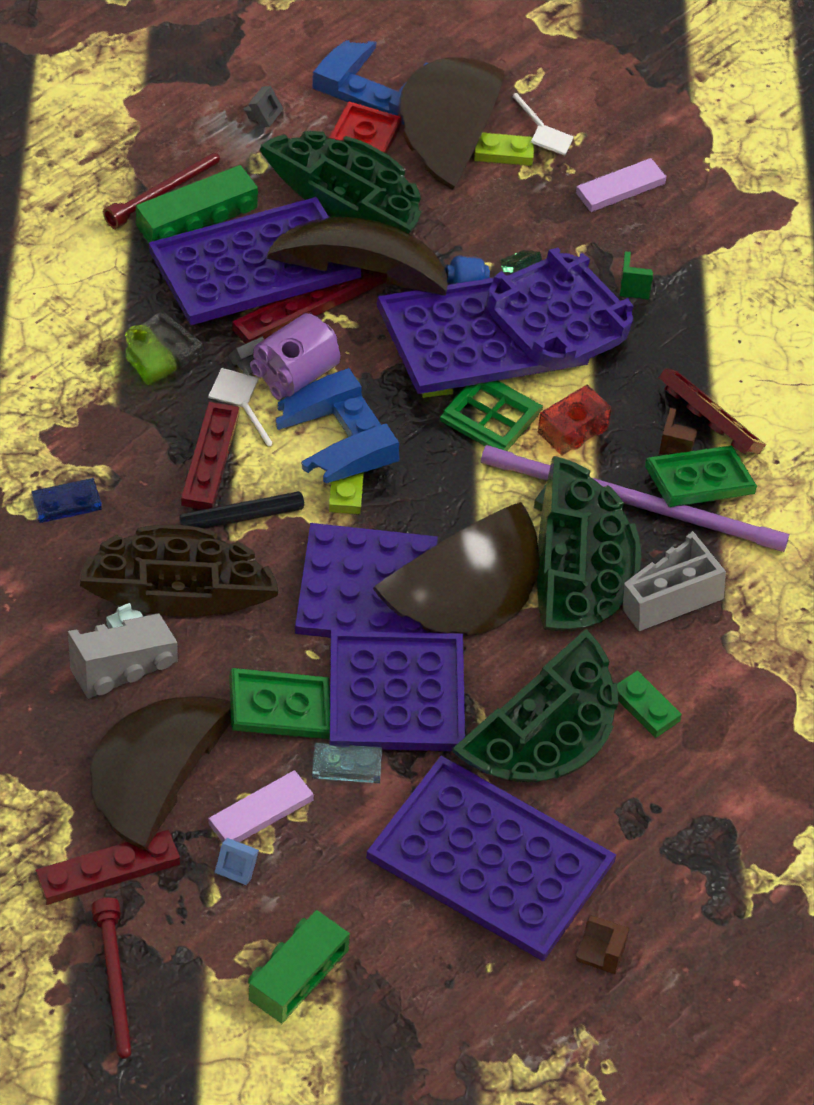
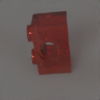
M587 384L540 412L537 433L562 456L572 449L580 448L591 437L604 433L610 424L612 407Z

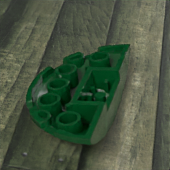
M304 131L301 137L289 139L286 134L268 140L260 147L261 153L282 180L305 200L317 197L328 216L373 220L394 226L409 234L415 229L421 214L419 210L421 196L416 183H409L404 177L405 169L389 155L372 145L348 136H344L339 141L327 138L325 132Z
M553 456L551 460L540 521L538 540L540 561L537 577L538 606L544 630L574 631L601 623L620 609L624 598V583L640 571L641 545L635 523H629L627 516L622 510L624 502L609 485L603 487L591 478L589 469L557 456Z
M585 629L541 669L540 673L501 709L497 708L452 749V752L472 767L486 774L516 782H538L561 778L583 767L595 757L607 741L613 729L614 712L618 707L617 682L613 683L608 669L609 659L601 645Z

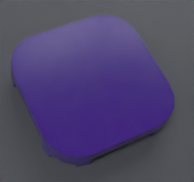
M559 248L551 249L548 251L547 258L508 276L502 271L495 275L488 292L486 304L491 317L530 359L538 365L549 369L562 370L573 367L621 344L627 339L633 322V305L630 300L626 298L620 301L588 268L590 258L582 252L577 257L568 253H560Z

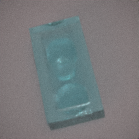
M315 743L312 778L380 783L382 748Z

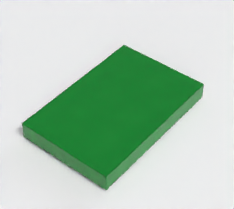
M732 445L646 458L645 467L668 507L753 495L756 493L757 485Z
M231 668L229 686L232 730L330 739L329 677Z

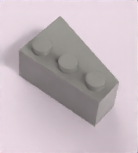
M692 531L686 536L684 543L677 548L671 547L666 551L663 559L656 564L651 562L624 583L623 611L638 631L715 603L724 599L726 571Z
M160 614L123 620V626L110 629L105 624L97 625L94 632L80 634L78 630L68 631L70 670L87 699L96 695L107 694L113 688L127 682H135L144 675L158 669H166L178 661L177 641Z

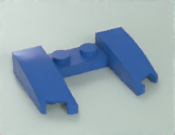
M345 40L333 49L313 71L312 88L345 102L350 101L399 116V99L405 84L399 91L356 75L376 49V42L351 43L349 40Z
M350 368L316 380L292 396H287L278 402V410L283 411V416L276 418V428L278 430L334 414L348 435V438L336 442L301 461L302 469L307 473L318 467L325 470L326 472L323 475V482L325 483L399 462V441L387 424H380L362 397L361 385Z

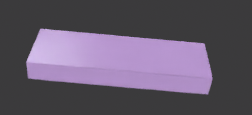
M652 158L578 185L576 194L590 212L664 185L666 176Z
M294 770L209 817V825L222 842L226 838L241 842L312 802L314 794Z

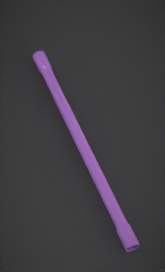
M486 445L481 458V463L503 470L516 471L546 481L548 479L550 465L517 456L506 450ZM593 478L603 487L609 485L624 504L785 552L790 534L764 526L758 527L687 505L668 507L663 498Z

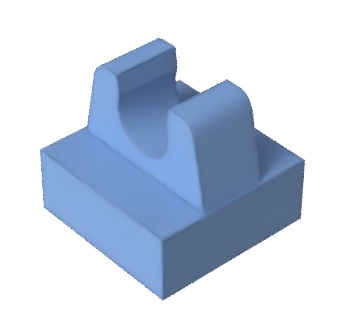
M226 838L220 849L215 873L247 885L252 878L259 850Z

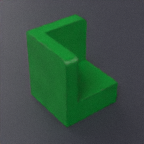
M625 251L619 296L649 299L653 271L652 269L630 267L631 252Z

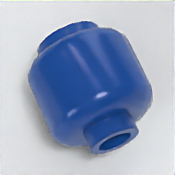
M455 256L450 265H446L444 268L448 285L490 278L489 266L485 265L484 261L476 256Z

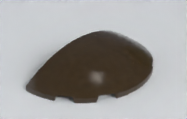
M449 57L437 59L425 66H421L408 79L399 99L398 115L403 117L405 124L403 136L411 151H418L425 160L424 168L433 177L452 190L459 181L480 139L497 100L504 78V70L476 59Z
M332 217L308 221L280 235L274 241L267 254V259L323 271H327L329 262L386 273L388 274L386 284L446 296L448 283L445 269L437 255L427 245L401 229L373 220L353 217Z
M522 502L501 509L421 554L375 585L373 590L400 617L409 616L423 625L422 629L429 632L467 633V636H474L492 631L511 620L523 608L537 581L540 557L538 538L533 522Z
M185 525L139 527L133 536L123 538L115 535L101 543L99 552L93 558L88 557L85 561L80 580L82 588L109 602L120 606L130 603L133 610L167 616H207L228 613L263 603L277 597L279 592L277 581L269 566L262 567L255 560V552L238 541L228 544L218 540L215 531Z
M205 696L175 697L157 701L128 714L107 732L99 743L92 759L90 768L91 794L98 812L102 811L110 821L111 829L117 835L133 846L144 851L146 850L176 805L177 792L202 755L211 752L231 722L230 701Z

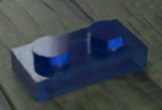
M94 478L31 491V498L39 523L102 510Z

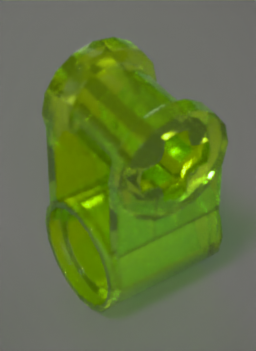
M135 325L127 330L126 342L128 346L126 348V358L146 384L150 385L177 371V364L172 353L163 346L151 329L144 325Z

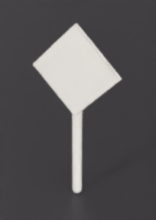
M514 93L513 98L538 125L531 143L565 156L574 136L545 126L517 93Z
M221 368L208 398L243 407L266 445L272 446L271 439L248 405L259 378Z

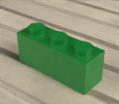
M318 910L308 919H301L296 925L292 937L286 943H279L273 950L267 964L264 967H257L248 979L249 1001L283 1024L349 951L350 933Z

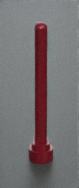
M211 153L125 204L113 203L103 209L105 221L112 229L123 226L127 223V219L130 218V214L136 211V205L164 195L219 163L220 156L217 153Z
M107 897L94 901L91 908L93 920L97 922V925L102 930L117 1054L120 1058L126 1059L130 1057L132 1050L115 927L118 924V919L121 917L119 900Z

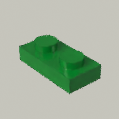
M638 670L617 684L618 701L655 738L680 722L682 714Z

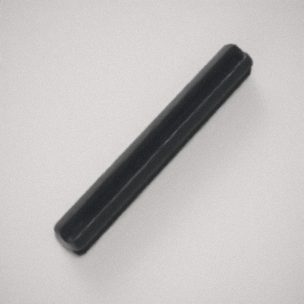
M300 491L182 513L179 517L180 525L204 529L302 510L305 505L304 497Z

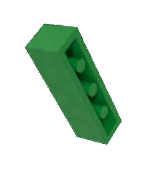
M238 165L136 205V226L149 243L222 223L258 208V187L244 168Z

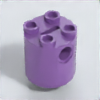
M304 313L254 347V360L250 362V367L257 377L263 378L270 387L272 395L277 400H282L287 396H292L340 363L341 355L337 344V336L333 329L311 313Z

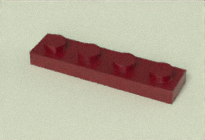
M665 368L661 373L659 379L666 384L665 390L677 399L682 397L688 402L686 407L692 413L699 417L704 415L710 420L709 427L722 436L724 434L728 435L733 440L731 445L743 454L747 452L761 453L766 444L680 372Z
M214 402L208 403L182 493L181 506L202 510L214 507L238 422L240 407Z
M168 829L156 833L145 851L133 846L129 842H125L36 869V878L46 905L180 865V856Z

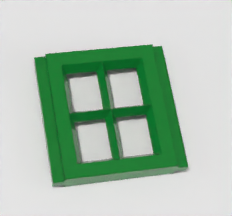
M497 380L466 386L444 410V413L440 416V421L483 446L489 445L508 451L539 416V413L543 410V405ZM479 390L499 400L492 409L473 399ZM504 403L523 413L517 422L497 412ZM466 404H469L486 415L477 423L459 412ZM492 417L511 429L502 437L484 427V425Z

